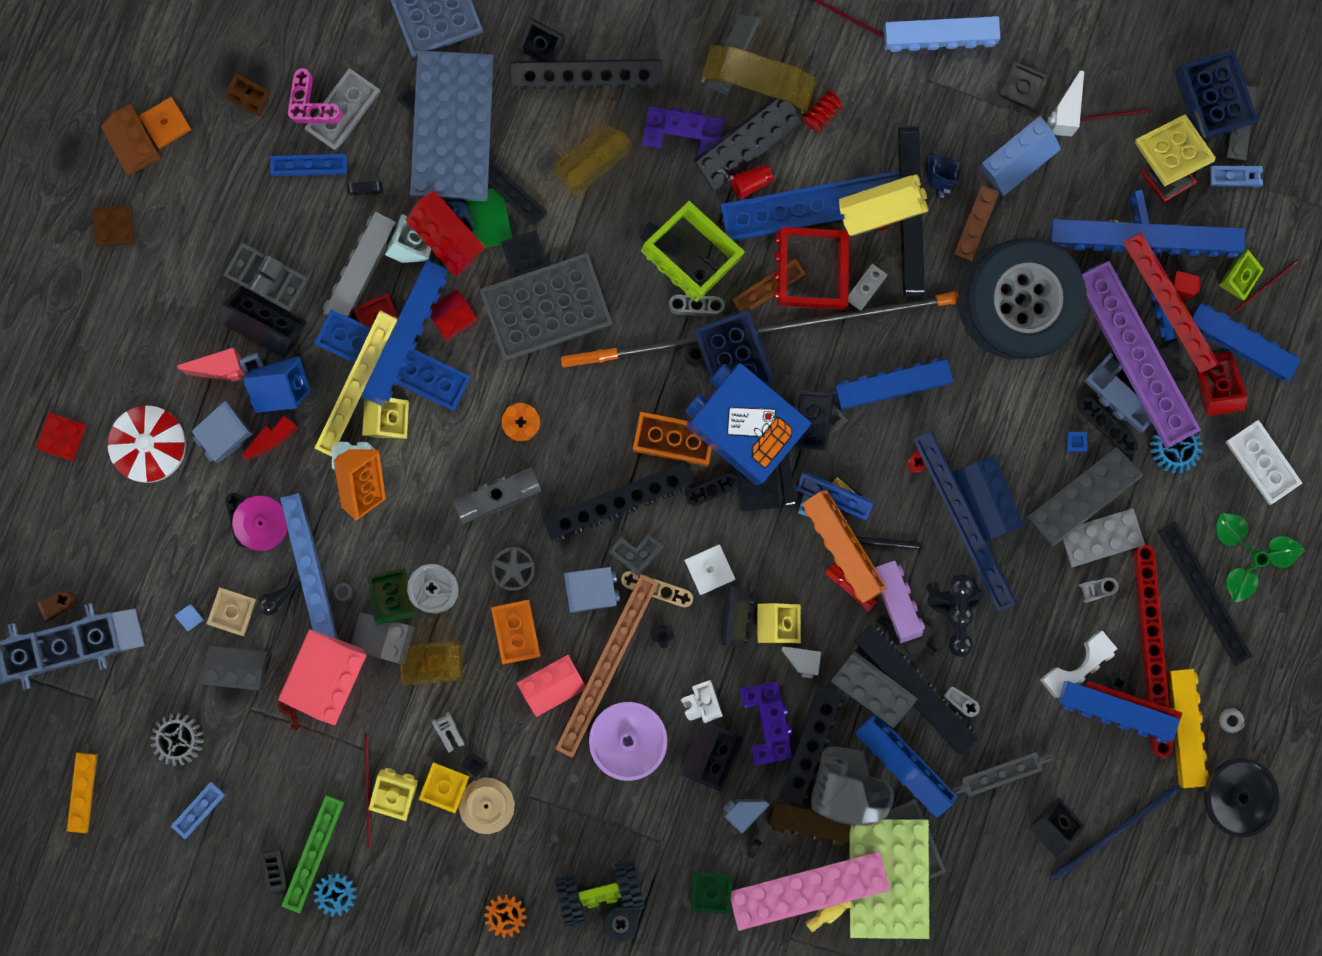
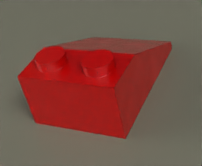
M1232 351L1214 354L1219 362L1218 365L1202 373L1199 372L1195 365L1201 401L1207 416L1245 410L1248 396Z

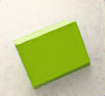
M1244 249V252L1235 258L1219 286L1245 301L1264 269L1251 252Z

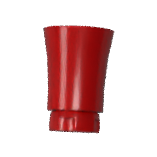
M767 164L730 176L731 186L739 200L767 186L768 183L774 180Z

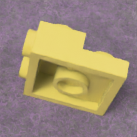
M391 768L381 769L376 779L368 810L406 821L418 780H415L411 774H403V776L395 774L396 771Z

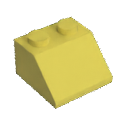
M364 398L362 436L407 439L409 401L391 398L389 402L385 401L383 406H380Z
M758 604V643H801V605Z

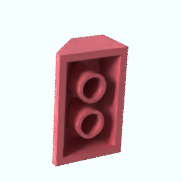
M569 655L517 682L536 717L583 692L586 687Z

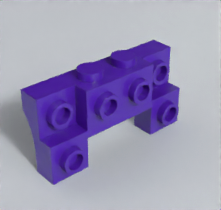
M649 107L642 145L661 148L664 133L701 139L700 155L720 140L724 119L701 116L702 112L690 110V114L683 113V109L672 107L671 110Z
M778 681L739 688L743 708L758 705L765 743L751 746L754 766L792 758L789 735L792 734L790 723H786L785 715H788L786 704H782Z

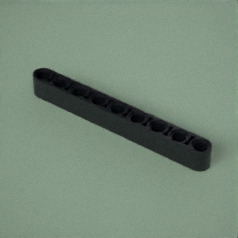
M919 126L898 127L899 179L918 174L921 183ZM922 214L900 221L904 297L924 296L923 220Z

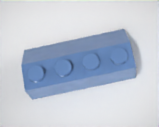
M1039 116L986 159L979 169L1004 197L1059 152L1061 148L1053 130Z

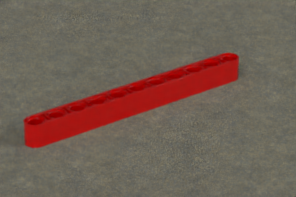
M1144 545L1135 549L1133 557L1146 700L1169 708L1155 552L1151 546ZM1142 549L1148 552L1147 559H1143L1140 556ZM1144 568L1150 572V576L1147 579L1142 576ZM1146 587L1152 592L1149 598L1144 595ZM1147 607L1153 609L1151 617H1148L1145 613ZM1149 626L1155 629V634L1152 637L1147 633ZM1152 645L1157 649V653L1154 656L1149 653V648ZM1153 665H1156L1159 669L1156 675L1151 673ZM1155 684L1160 687V692L1157 695L1152 690ZM1150 735V746L1153 754L1162 757L1171 754L1173 748L1172 741H1167L1165 751L1160 753L1158 745L1161 742L1155 741V736Z

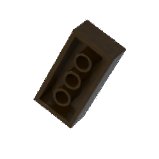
M776 801L772 803L768 824L772 826L773 831L784 833L785 830H790L792 835L804 837V834L810 835L811 839L821 842L825 838L829 839V842L834 845L842 846V843L848 844L851 824L831 820L812 809Z

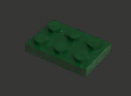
M405 568L367 577L376 625L414 617L412 602L407 592L408 577Z

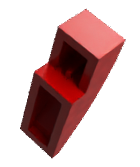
M283 416L272 430L265 426L241 456L246 460H250L270 452L286 441L299 427Z

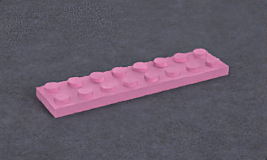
M876 852L731 891V903L738 931L891 890L881 853Z

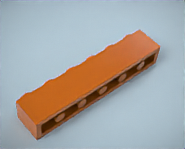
M828 490L820 491L802 503L805 514L812 519L815 530L823 537L825 547L832 552L835 563L843 570L844 577L854 588V594L857 599L864 603L887 590L886 585Z

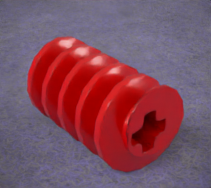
M829 90L826 92V95L821 97L822 101L818 100L816 106H812L811 111L806 112V117H801L803 122L812 130L821 132L822 130L819 126H827L824 120L826 119L831 122L830 114L837 116L835 109L843 110L840 106V99Z

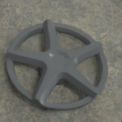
M510 547L500 551L492 561L491 572L493 579L500 587L516 591L526 587L531 582L535 566L531 556L526 551ZM511 551L508 563L498 560L502 554ZM517 551L523 553L529 559V562L518 563ZM495 566L505 570V574L500 581L496 577ZM531 567L530 577L525 582L520 572ZM511 577H514L521 586L507 587L504 584Z

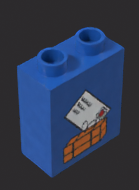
M741 363L734 366L732 370L723 364L709 381L716 387L709 398L706 399L699 393L686 408L685 412L692 418L685 426L751 482L759 485L764 483L812 423Z

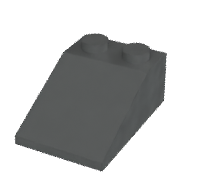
M360 612L351 644L363 648L367 655L405 665L415 627L395 621L376 625L374 616Z

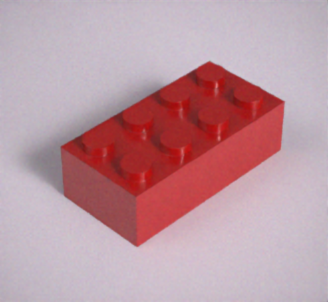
M434 190L420 199L405 219L409 226L421 237L423 242L433 250L434 254L442 260L448 270L455 276H458L470 267L485 248Z

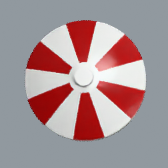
M139 406L126 411L115 421L109 433L108 452L113 465L127 478L143 483L157 482L170 476L180 466L186 452V436L180 422L171 413L155 406Z

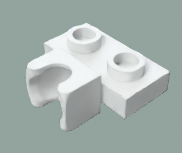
M711 680L693 686L694 694L681 699L685 708L691 707L685 711L688 720L702 717L704 723L723 716Z

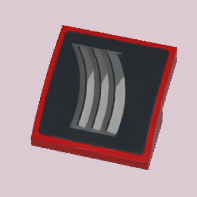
M1152 167L1141 173L1150 189L1153 188L1162 203H1165L1196 183L1193 176L1189 174L1164 187Z

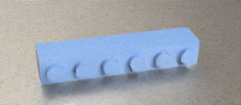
M999 16L886 22L884 26L885 50H890L891 52H898L901 49L917 51L920 48L936 50L939 47L955 49L958 46L974 48L977 45L993 47L1000 40Z

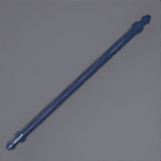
M1174 785L1172 789L1165 790L1163 795L1159 796V798L1157 797L1155 801L1153 800L1151 804L1149 803L1137 814L1135 813L1133 817L1131 816L1119 827L1117 826L1115 830L1113 829L1111 833L1109 832L1101 840L1099 839L1089 849L1087 848L1083 853L1081 852L1079 856L1077 855L1075 859L1070 860L1065 866H1060L1057 872L1052 873L1050 879L1055 881L1061 875L1065 876L1070 869L1074 868V866L1076 867V865L1080 864L1092 853L1094 854L1096 850L1098 851L1110 840L1112 841L1114 837L1116 838L1118 834L1120 835L1132 824L1134 825L1140 818L1142 819L1150 811L1152 812L1154 808L1156 809L1164 801L1173 798V795L1176 792L1178 793L1181 787Z

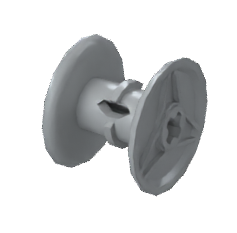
M427 564L419 567L412 573L408 580L407 592L410 601L416 608L427 613L438 614L447 611L454 605L458 598L459 586L456 577L451 571L437 564ZM433 585L437 587V590H434V593L429 591V589L432 588Z

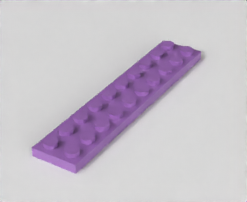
M1108 261L1082 274L1086 284L1087 303L1164 446L1168 448L1201 431L1111 263Z

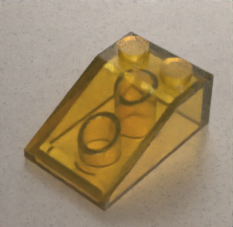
M447 641L410 646L405 665L400 664L401 686L463 681L461 642Z

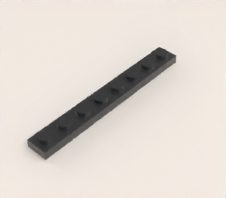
M1176 521L1159 529L1157 532L1233 665L1237 666L1253 657Z

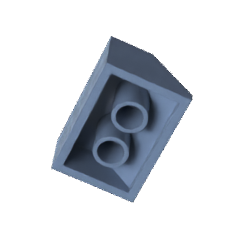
M736 799L734 802L730 800L723 807L725 811L723 815L743 833L769 804L764 799Z

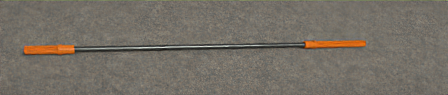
M1019 281L1018 283L1023 285L1025 281ZM1003 284L1001 292L1006 295L1009 291L1008 286ZM1036 284L1034 290H1040L1041 287ZM952 291L935 295V298L759 326L757 329L759 333L934 304L937 306L955 305L958 303L959 295L958 292ZM696 337L619 350L617 348L598 349V351L562 356L561 364L565 368L596 362L602 363L618 359V356L697 344L698 341Z

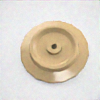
M484 777L477 781L474 780L465 788L459 803V812L461 819L468 828L477 833L491 834L502 830L509 824L514 814L515 802L512 792L504 783L494 778Z

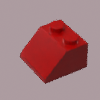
M458 289L430 306V309L433 310L430 318L446 342L478 322Z

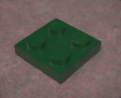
M693 871L691 911L730 914L733 874Z

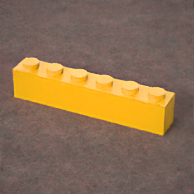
M1194 669L1166 671L1170 708L1183 712L1174 737L1179 786L1181 788L1206 786L1209 774L1205 770L1204 763L1207 761V755L1202 745L1205 741V736L1200 727L1203 719L1202 713L1198 709V704H1200V694L1196 691L1198 675L1194 673Z

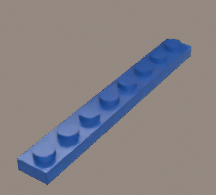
M1135 191L1131 198H1129L1130 207L1134 209L1135 213L1133 221L1134 223L1150 224L1143 191ZM1150 289V297L1156 307L1154 308V315L1160 325L1158 326L1159 336L1163 339V342L1171 341L1175 338L1173 326Z

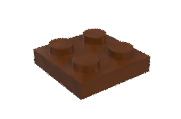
M131 205L92 208L96 247L135 243Z

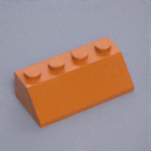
M348 449L333 460L341 508L356 521L386 500L380 455L377 449Z

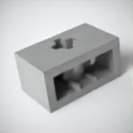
M872 264L849 294L848 302L862 311L883 283L887 274Z

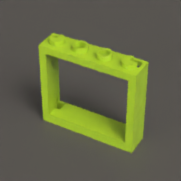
M690 201L652 235L641 249L647 260H651L660 272L665 273L674 285L679 286L688 297L690 296L696 302L730 271L745 253L741 247ZM682 217L688 220L729 258L701 287L654 245Z

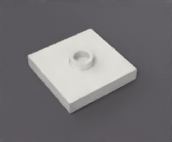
M720 544L684 560L700 595L735 580Z

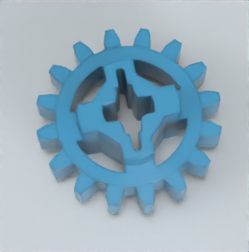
M337 873L334 878L332 874H329V880L323 877L321 879L323 884L318 883L316 885L319 890L314 891V894L318 895V898L314 901L320 902L318 909L324 908V914L330 911L331 917H334L336 912H338L339 916H342L343 910L349 912L348 906L355 905L352 899L357 898V895L353 894L357 888L351 887L353 880L346 881L347 875L340 878V873ZM337 882L342 883L346 888L338 886ZM327 884H329L328 892L326 894H323L324 888ZM334 890L336 893H342L339 897H337V900L336 897H328L334 892ZM348 895V900L343 906L342 900L344 896ZM326 902L332 903L335 908L330 907Z

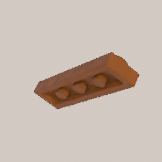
M981 185L953 256L972 262L999 191Z
M796 258L787 264L786 288L806 276ZM774 273L732 299L738 311L749 307L752 311L775 296L774 290L777 288V281H774Z

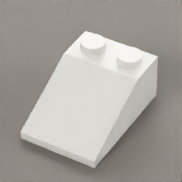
M1084 71L1078 73L1058 106L1052 112L1051 117H1048L1047 124L1053 130L1054 135L1073 136L1079 128Z

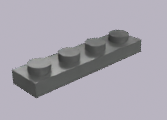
M1247 86L1254 106L1257 87ZM1251 125L1229 132L1225 159L1240 162L1246 161Z

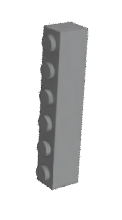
M377 212L368 218L366 223L368 227L365 233L362 232L357 242L359 245L356 250H352L348 266H344L340 276L342 278L340 282L334 285L331 299L327 300L323 306V314L326 317L332 309L351 318L354 312L353 308L357 307L388 246L397 225L395 221Z

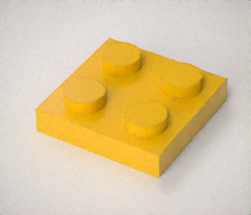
M433 762L419 800L456 813L470 776Z

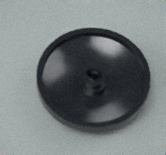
M1244 758L1225 761L1208 778L1204 791L1205 809L1212 823L1222 832L1236 837L1257 835L1272 823L1277 814L1279 789L1272 773L1257 761Z

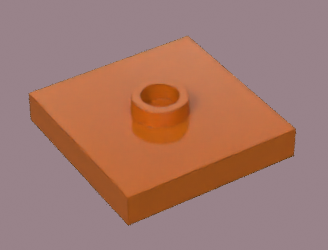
M172 97L139 115V118L159 149L192 130Z

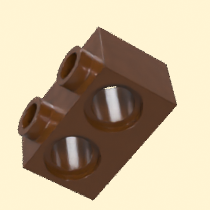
M237 73L228 85L226 100L259 117L268 105L270 97L269 90Z

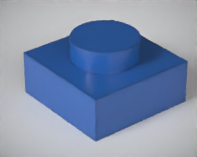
M1067 432V452H1087V432Z

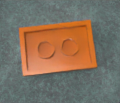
M525 600L491 607L502 665L541 657L530 601Z

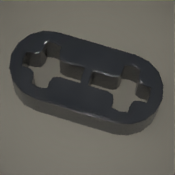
M380 181L346 184L347 195L351 196L383 193V184Z

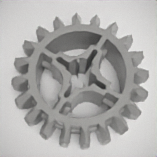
M177 713L176 719L174 714H169V720L167 717H162L163 723H156L159 729H152L156 736H150V739L156 741V743L151 744V747H157V750L153 752L154 755L161 753L158 758L160 761L166 757L165 764H169L172 760L173 766H177L178 761L180 765H185V759L189 763L192 762L191 756H198L195 750H202L198 743H204V740L198 739V736H202L203 732L196 731L201 726L199 724L193 726L196 721L195 719H191L188 722L189 715H185L182 719V714ZM174 723L180 724L174 733L165 731ZM185 727H187V729L191 733V742L185 737ZM172 736H178L182 743H176ZM163 738L169 742V752L163 745ZM180 746L189 748L187 752L180 756L174 755Z

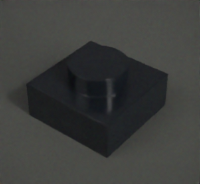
M472 753L462 765L461 771L477 781L488 767V763Z

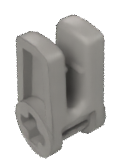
M950 687L945 692L943 697L964 716L973 717L979 713L980 706L978 702L955 687ZM966 704H973L972 708L974 709V712L967 713L966 711L968 708L966 707Z
M448 711L445 713V716L431 721L447 751L450 753L454 750V747L446 731H451L459 747L465 745L451 713Z

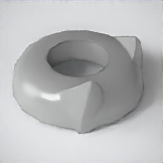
M1229 708L1220 714L1219 725L1227 733H1236L1245 726L1244 717L1237 709ZM1231 715L1237 718V724L1233 727L1227 724V719Z

